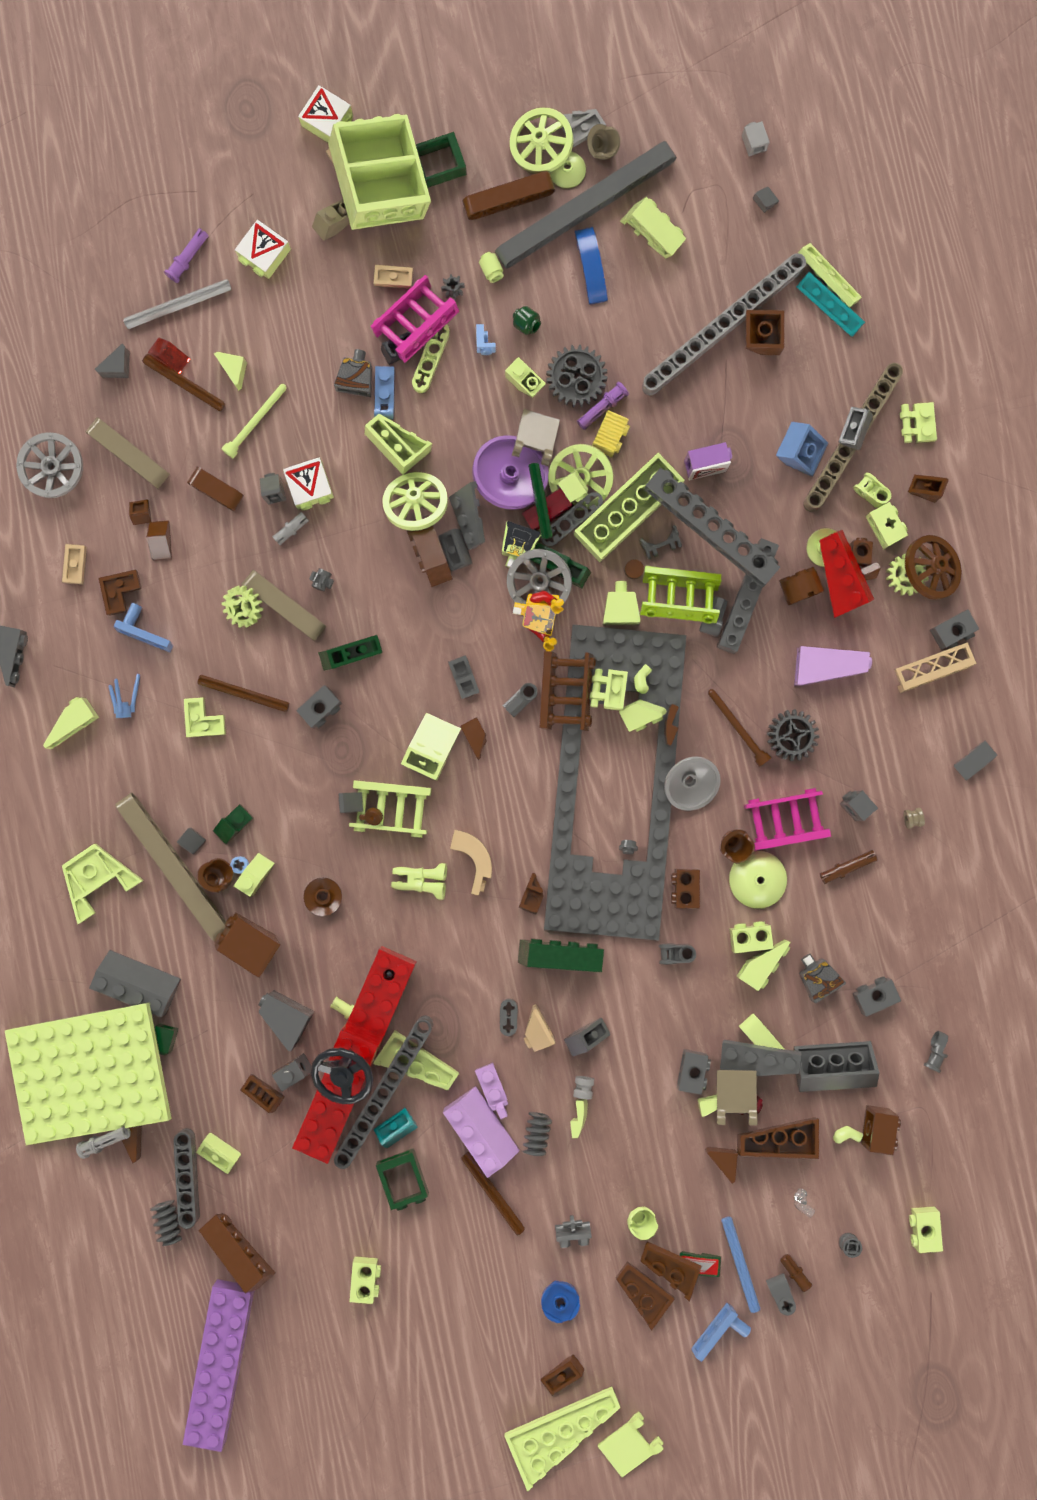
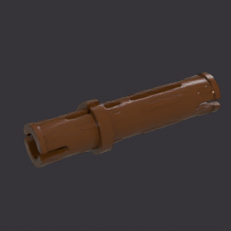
M870 850L847 862L835 864L834 868L821 872L820 878H824L822 880L824 884L839 877L842 879L846 874L876 862L877 856H873L875 852Z

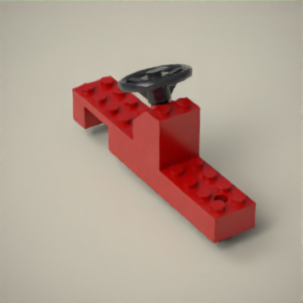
M381 946L350 1017L341 1029L334 1047L318 1054L312 1063L311 1077L317 1091L292 1149L326 1164L329 1163L354 1104L365 1099L372 1090L374 1078L371 1066L417 961ZM319 1071L324 1072L322 1080H320Z

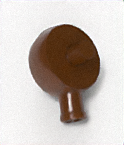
M370 808L365 814H360L359 819L361 821L366 820L368 824L376 826L382 822L383 814L377 808Z

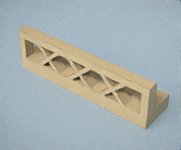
M968 642L895 669L900 685L897 686L899 692H906L974 666L976 661ZM964 648L968 659L962 661L955 658L957 651ZM944 656L950 659L947 667L937 664L940 657ZM927 663L931 665L930 673L925 674L919 671L921 664ZM910 670L914 672L912 680L905 682L901 671Z

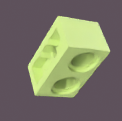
M765 921L753 922L754 926L747 927L745 923L735 924L734 928H730L732 952L741 953L774 949L771 925L765 924ZM763 930L765 938L758 941L756 934L758 931ZM739 933H745L746 940L743 943L737 941Z
M354 1258L350 1302L373 1304L375 1297H378L379 1285H376V1278H380L381 1265H378V1258ZM369 1267L372 1272L365 1274L362 1268ZM367 1287L370 1292L367 1294L362 1293L360 1288Z

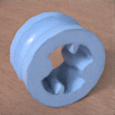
M242 856L233 858L230 863L233 872L237 874L243 873L249 865L248 860ZM238 859L240 862H244L242 870L235 867Z

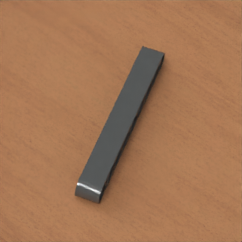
M429 1016L419 1017L336 1153L334 1157L336 1167L340 1169L348 1168L432 1031L434 1023ZM419 1023H427L429 1029L422 1030L419 1027ZM416 1039L419 1045L416 1047L411 1046L409 1040ZM399 1056H406L409 1062H401ZM395 1072L399 1078L392 1079L389 1073ZM379 1089H386L389 1095H382ZM375 1105L379 1111L373 1112L369 1106ZM360 1122H366L368 1128H362ZM350 1138H356L359 1144H352ZM341 1154L346 1155L349 1160H348V1161L342 1160V1159L340 1158V1155H341Z

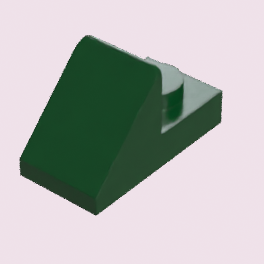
M239 804L226 818H222L213 832L227 845L254 817Z

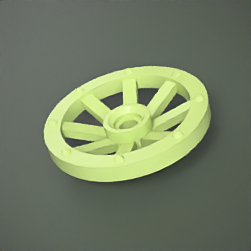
M536 108L525 113L515 123L510 135V150L515 161L522 169L534 174L543 171L552 172L568 159L573 148V131L566 117L557 110ZM541 117L539 127L535 128L530 121ZM547 117L558 121L545 129ZM524 126L531 132L529 135L519 136ZM564 127L566 138L550 134ZM530 142L520 155L517 144ZM550 142L565 145L559 156L550 146ZM536 148L535 164L525 161L533 149ZM542 150H546L553 161L542 164Z
M587 444L569 446L559 452L550 465L548 481L552 493L559 489L557 486L559 485L558 482L565 478L556 479L558 466L570 473L575 470L578 474L583 473L585 479L582 480L586 486L588 484L600 493L603 500L611 491L613 485L611 463L606 455L596 447ZM579 452L592 454L585 467L582 465ZM573 453L577 468L572 467L562 461V459ZM598 458L603 464L604 470L590 472V468ZM606 476L604 489L591 478ZM599 497L593 499L588 505L586 502L583 505L587 509H590L589 507L593 504L597 506L599 504Z
M422 472L408 473L396 478L389 484L383 495V508L388 520L404 530H422L434 525L443 517L448 505L447 492L442 482L436 477ZM414 482H424L418 488L414 484ZM409 483L408 490L400 488L401 486ZM430 486H434L438 490V492L424 491ZM393 494H397V495L403 496V497H401V498H399V499H397V500L391 502V498H392ZM425 499H440V504L436 508ZM405 504L399 517H397L392 509ZM422 506L432 513V515L423 520L420 512ZM410 509H414L416 521L405 520Z

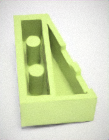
M647 197L634 204L620 221L624 225L628 223L635 228L634 233L637 236L642 234L649 241L647 244L665 259L672 256L686 240L683 231L679 227L674 226L670 222L669 216L661 212L657 208L656 203Z
M378 414L365 425L364 434L402 475L431 452V442L417 437L413 432H408L401 428L399 424L381 414Z

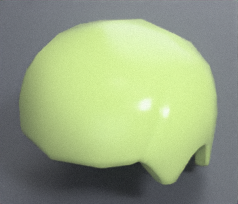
M644 1206L637 1207L630 1212L627 1219L630 1232L640 1240H648L653 1237L658 1229L653 1211Z

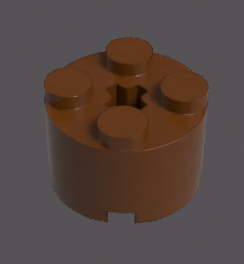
M815 567L796 572L795 575L779 580L788 606L824 592Z

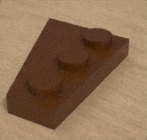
M647 1241L640 1261L656 1275L664 1277L670 1282V1286L673 1289L681 1291L685 1295L684 1298L690 1302L702 1266Z
M627 1261L616 1276V1280L652 1331L675 1298Z

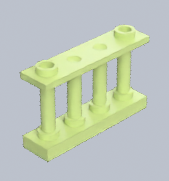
M354 780L353 788L358 789V792H362L363 811L357 812L356 823H349V827H354L353 831L365 832V828L409 832L411 837L421 838L423 834H427L428 830H421L424 799L427 796H431L432 788ZM369 790L377 791V809L383 814L382 822L376 826L364 824V820L361 821L359 819L360 814H365ZM388 792H396V796H398L394 827L383 826L386 795H388ZM407 794H415V798H417L414 829L402 828L405 797H407Z

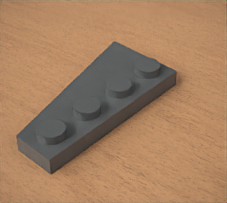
M723 1040L720 1070H756V1076L799 1074L802 1052Z

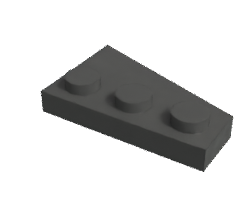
M476 481L470 482L449 497L468 550L475 549L485 542L482 519L478 516L477 509L480 503L479 499H476L475 496Z

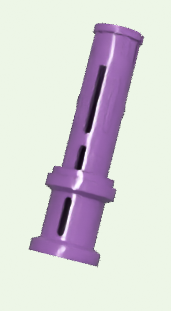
M198 228V231L182 253L173 258L174 262L168 270L165 269V275L176 283L180 281V276L185 270L189 269V262L209 237L205 231L201 232L202 229Z
M618 381L609 393L606 392L603 399L577 420V423L585 430L610 407L617 406V402L624 396L627 397L629 392Z

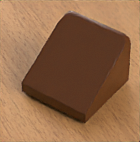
M148 499L129 502V517L133 525L151 522Z

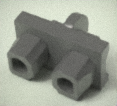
M570 1215V1221L555 1225L556 1240L561 1248L571 1246L570 1240H578V1245L580 1246L589 1245V1238H592L590 1221H574V1215Z

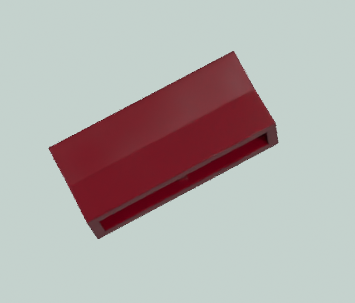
M561 487L545 497L550 522L574 507V504L570 503ZM535 504L525 510L522 515L530 528L538 531L540 525Z

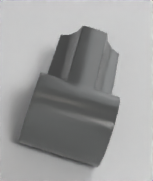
M713 596V609L720 610L717 623L707 624L702 622L699 629L700 632L718 637L723 624L722 618L728 603L727 600Z
M525 683L502 706L515 717L537 697L538 690L536 686L532 683ZM526 687L534 688L535 692L532 697L524 695Z

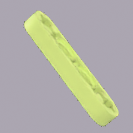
M447 324L443 327L445 333L441 334L440 341L437 340V332L426 343L412 379L413 389L418 393H425L430 387L450 335ZM436 344L440 347V350L437 353H431L429 347ZM425 362H431L433 368L425 371L422 365ZM422 374H423V375H425V377H424V384H425V386L422 385V386L419 388V387H418V384H417L416 382H420V381H421V379H422Z

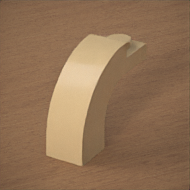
M454 830L450 849L465 852L474 860L476 875L471 894L479 895L480 891L484 892L486 884L483 877L491 878L492 862L489 852L484 844L475 836L463 831Z

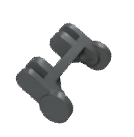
M675 525L672 526L668 539L655 545L644 541L643 538L639 539L648 560L651 559L649 551H652L653 556L657 557L656 549L669 544L671 550H675L674 541L677 542L679 548L682 547L679 532Z

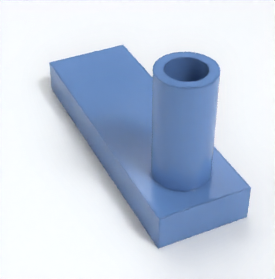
M131 603L123 622L116 620L113 627L117 632L171 652L173 648L171 641L134 627L142 610L141 606Z
M726 1303L691 1348L695 1357L701 1362L729 1326L743 1337L749 1335L751 1327L737 1317L738 1314L730 1304Z

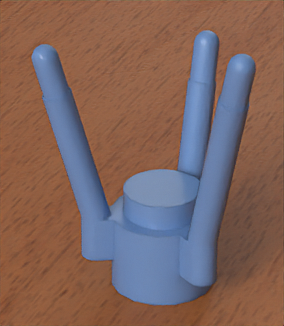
M140 674L136 675L130 706L128 702H121L118 679L114 680L116 697L112 685L108 686L116 718L131 717V712H135Z

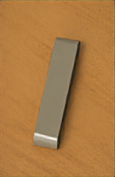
M97 417L85 431L157 489L169 477L170 474L100 418Z
M252 570L241 584L245 585L248 590L253 588L254 595L258 593L259 599L315 641L326 628V625L255 570Z

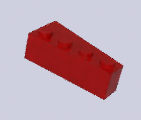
M843 530L820 539L819 542L834 618L874 600Z

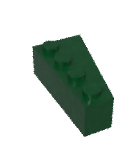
M531 938V940L520 939L518 963L526 967L602 972L604 949L598 947L596 943H587V946H582L580 942L568 941V944H562L558 940L542 942V939Z

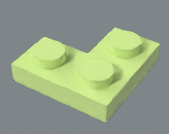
M203 697L184 699L186 737L226 735L224 715L206 716L205 699Z

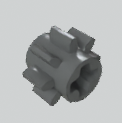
M450 274L447 280L443 278V283L446 286H442L441 290L446 292V298L450 296L456 300L458 295L463 296L461 289L465 288V285L460 283V276L456 278Z
M320 568L317 572L312 571L309 578L313 582L311 586L323 592L326 587L331 589L334 582L331 579L332 574Z

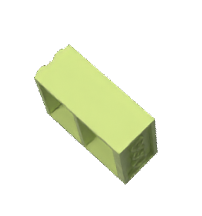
M394 114L391 117L382 118L377 116L368 120L339 121L333 124L328 145L351 229L424 219L431 199L408 116Z

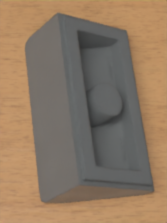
M851 407L838 441L840 444L856 450L861 449L873 417L870 410Z
M451 529L439 535L451 571L473 564L461 529Z

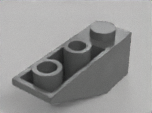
M0 626V667L5 685L15 688L20 678L18 671L24 660L22 653L24 646L27 645L28 636L26 631Z

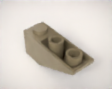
M342 199L316 213L312 228L323 241L335 236L350 224L344 200Z

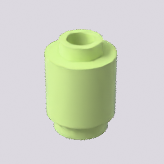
M491 252L483 254L479 264L486 279L490 283L502 279L504 276L503 268L496 254Z

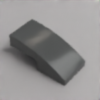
M466 655L448 661L461 698L479 693Z
M984 740L969 751V754L955 763L954 767L967 781L997 756V753Z

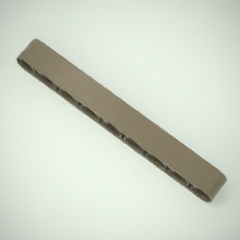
M891 363L886 367L861 406L862 409L870 410L873 415L869 428L903 374V368L898 363ZM888 371H893L896 377H891ZM879 387H884L886 393L880 392ZM869 402L874 403L876 409L870 408ZM838 444L804 499V508L807 511L815 512L823 505L856 449ZM839 450H844L847 453V457H842ZM829 466L836 467L837 473H832ZM820 482H825L828 489H822ZM810 498H815L818 501V505H812Z
M133 793L128 794L115 804L117 810L205 932L215 941L217 935L220 932L223 933L226 928V920L138 798Z

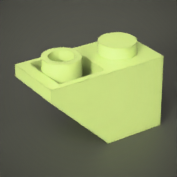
M519 357L505 370V378L519 391L532 398L546 385Z
M641 699L623 707V711H619L629 732L634 729L638 732L646 728V724L651 721L655 724L663 720L662 716L667 712L665 708Z

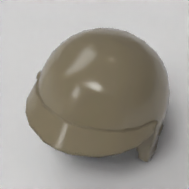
M603 124L594 125L587 137L589 152L593 157L600 160L609 159L616 155L620 147L618 131L613 127H607Z

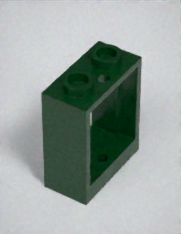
M454 132L415 144L419 157L449 147L456 165L452 169L426 177L421 164L427 188L467 175L466 165Z
M414 1148L377 1161L376 1169L391 1210L396 1209L400 1211L407 1208L410 1203L415 1202V1204L426 1201L429 1190ZM411 1162L421 1192L395 1201L385 1170Z

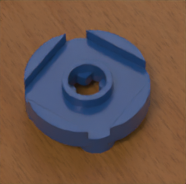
M554 1281L548 1285L541 1296V1305L545 1316L555 1323L572 1320L580 1308L579 1294L575 1287L563 1281ZM564 1298L566 1304H561L559 1307L557 1306L556 1299Z

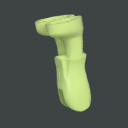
M441 863L434 869H424L423 867L419 869L408 867L392 869V874L399 876L407 875V883L402 881L391 882V888L414 890L420 893L422 891L433 893L437 899L444 900L446 884L443 882H425V878L445 881L447 876L446 863Z

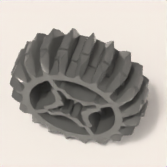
M796 709L792 710L791 714L789 710H786L784 715L782 713L778 714L779 720L776 718L772 719L775 726H768L769 729L773 730V732H767V736H772L773 738L767 742H774V746L770 749H778L775 754L776 756L783 753V760H786L789 755L790 761H794L795 756L800 761L802 760V755L805 758L809 757L807 751L814 752L811 745H818L813 739L820 737L819 735H814V732L818 731L819 728H812V725L816 722L815 720L808 722L811 717L810 715L803 718L804 711H800L797 716ZM792 720L800 722L806 729L799 730ZM786 721V733L779 736V729ZM792 730L793 733H801L800 735H797V737H794V740L793 738L790 739V737L785 738V736H789V734L792 733ZM807 735V742L800 749V739L802 736ZM788 741L794 751L786 749L780 742Z

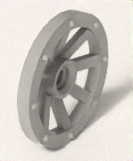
M51 432L41 433L30 438L22 446L17 457L16 468L20 481L29 491L40 497L57 498L69 493L76 487L82 476L83 459L77 446L67 437ZM48 441L49 456H45L36 445ZM55 441L66 445L57 458ZM31 450L42 460L41 463L26 461ZM72 452L75 463L61 464L67 455ZM25 468L41 469L42 471L28 479ZM62 470H74L69 481L61 473ZM48 476L45 490L34 486V484ZM57 476L63 483V486L52 490L54 479Z
M544 549L526 551L519 555L509 568L507 588L511 598L516 603L526 604L527 601L521 595L532 588L535 590L534 593L547 591L551 594L548 586L563 591L559 599H562L564 603L570 594L572 587L571 572L565 561L551 551ZM530 558H542L540 570L534 566ZM547 561L554 562L558 568L546 572ZM524 562L532 574L516 572V570ZM562 573L564 585L550 578ZM538 577L543 578L544 581L540 582ZM514 578L529 580L530 583L516 590Z

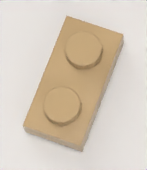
M375 265L374 286L406 289L412 287L413 268Z
M65 544L63 583H84L86 546Z

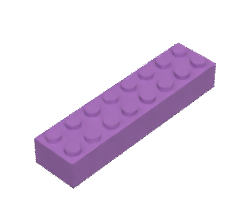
M217 1279L212 1286L183 1445L222 1452L227 1440L254 1291L245 1294L239 1284L235 1282Z

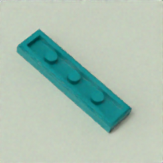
M808 272L796 286L851 337L864 325L865 321L811 272Z

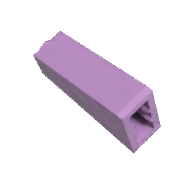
M800 646L797 648L794 686H803L866 673L872 666V658L869 657L870 652Z

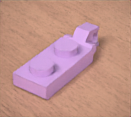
M490 1063L476 1069V1075L489 1107H491L492 1111L497 1110L500 1119L507 1117L508 1114L505 1106L508 1105L507 1096L494 1064Z

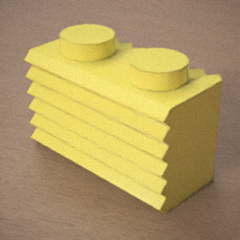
M608 410L592 446L610 457H613L614 453L618 454L623 444L620 442L622 435L626 437L630 428L627 425L629 419Z

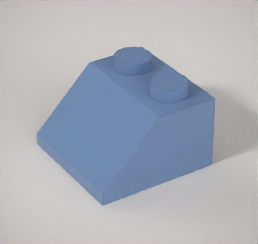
M791 422L776 456L785 465L813 476L828 442L810 424Z

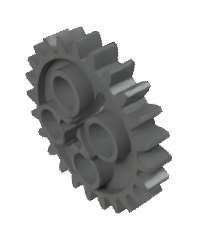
M580 344L578 349L571 345V350L569 351L564 347V353L562 354L560 351H557L558 358L552 356L551 360L553 363H548V368L551 370L546 371V375L550 376L546 379V382L552 383L549 386V390H555L553 397L559 395L558 402L564 399L566 406L569 402H572V406L575 407L576 403L579 402L580 407H582L584 401L590 405V399L592 398L596 401V394L602 395L601 389L606 387V384L603 382H606L608 379L607 376H604L607 374V369H602L605 366V362H599L601 355L595 357L596 350L589 353L588 346L585 350H582ZM568 361H574L576 363V366L569 367L566 363ZM590 367L594 372L587 374L584 369ZM576 373L580 374L577 379L574 378ZM567 378L570 382L567 385H563L560 383V380ZM579 385H585L587 387V390L580 391L577 387Z

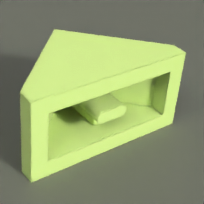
M221 352L214 353L238 391L242 389L247 365L244 357Z

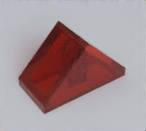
M159 337L148 351V354L179 374L190 360L186 354L170 341Z

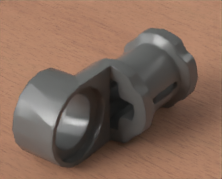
M941 1031L934 1033L931 1039V1054L928 1061L924 1063V1066L938 1073L941 1072L940 1067L944 1058L948 1057V1055L943 1053L948 1042L947 1034Z

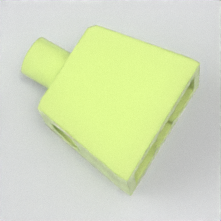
M616 581L615 592H608L603 625H639L640 615L636 593L627 592L626 581Z

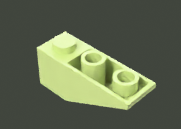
M784 939L773 946L774 949L764 950L748 959L737 974V977L757 991L760 988L764 989L769 981L767 978L770 973H774L777 970L779 959L781 956H786L790 950L789 944L791 942Z

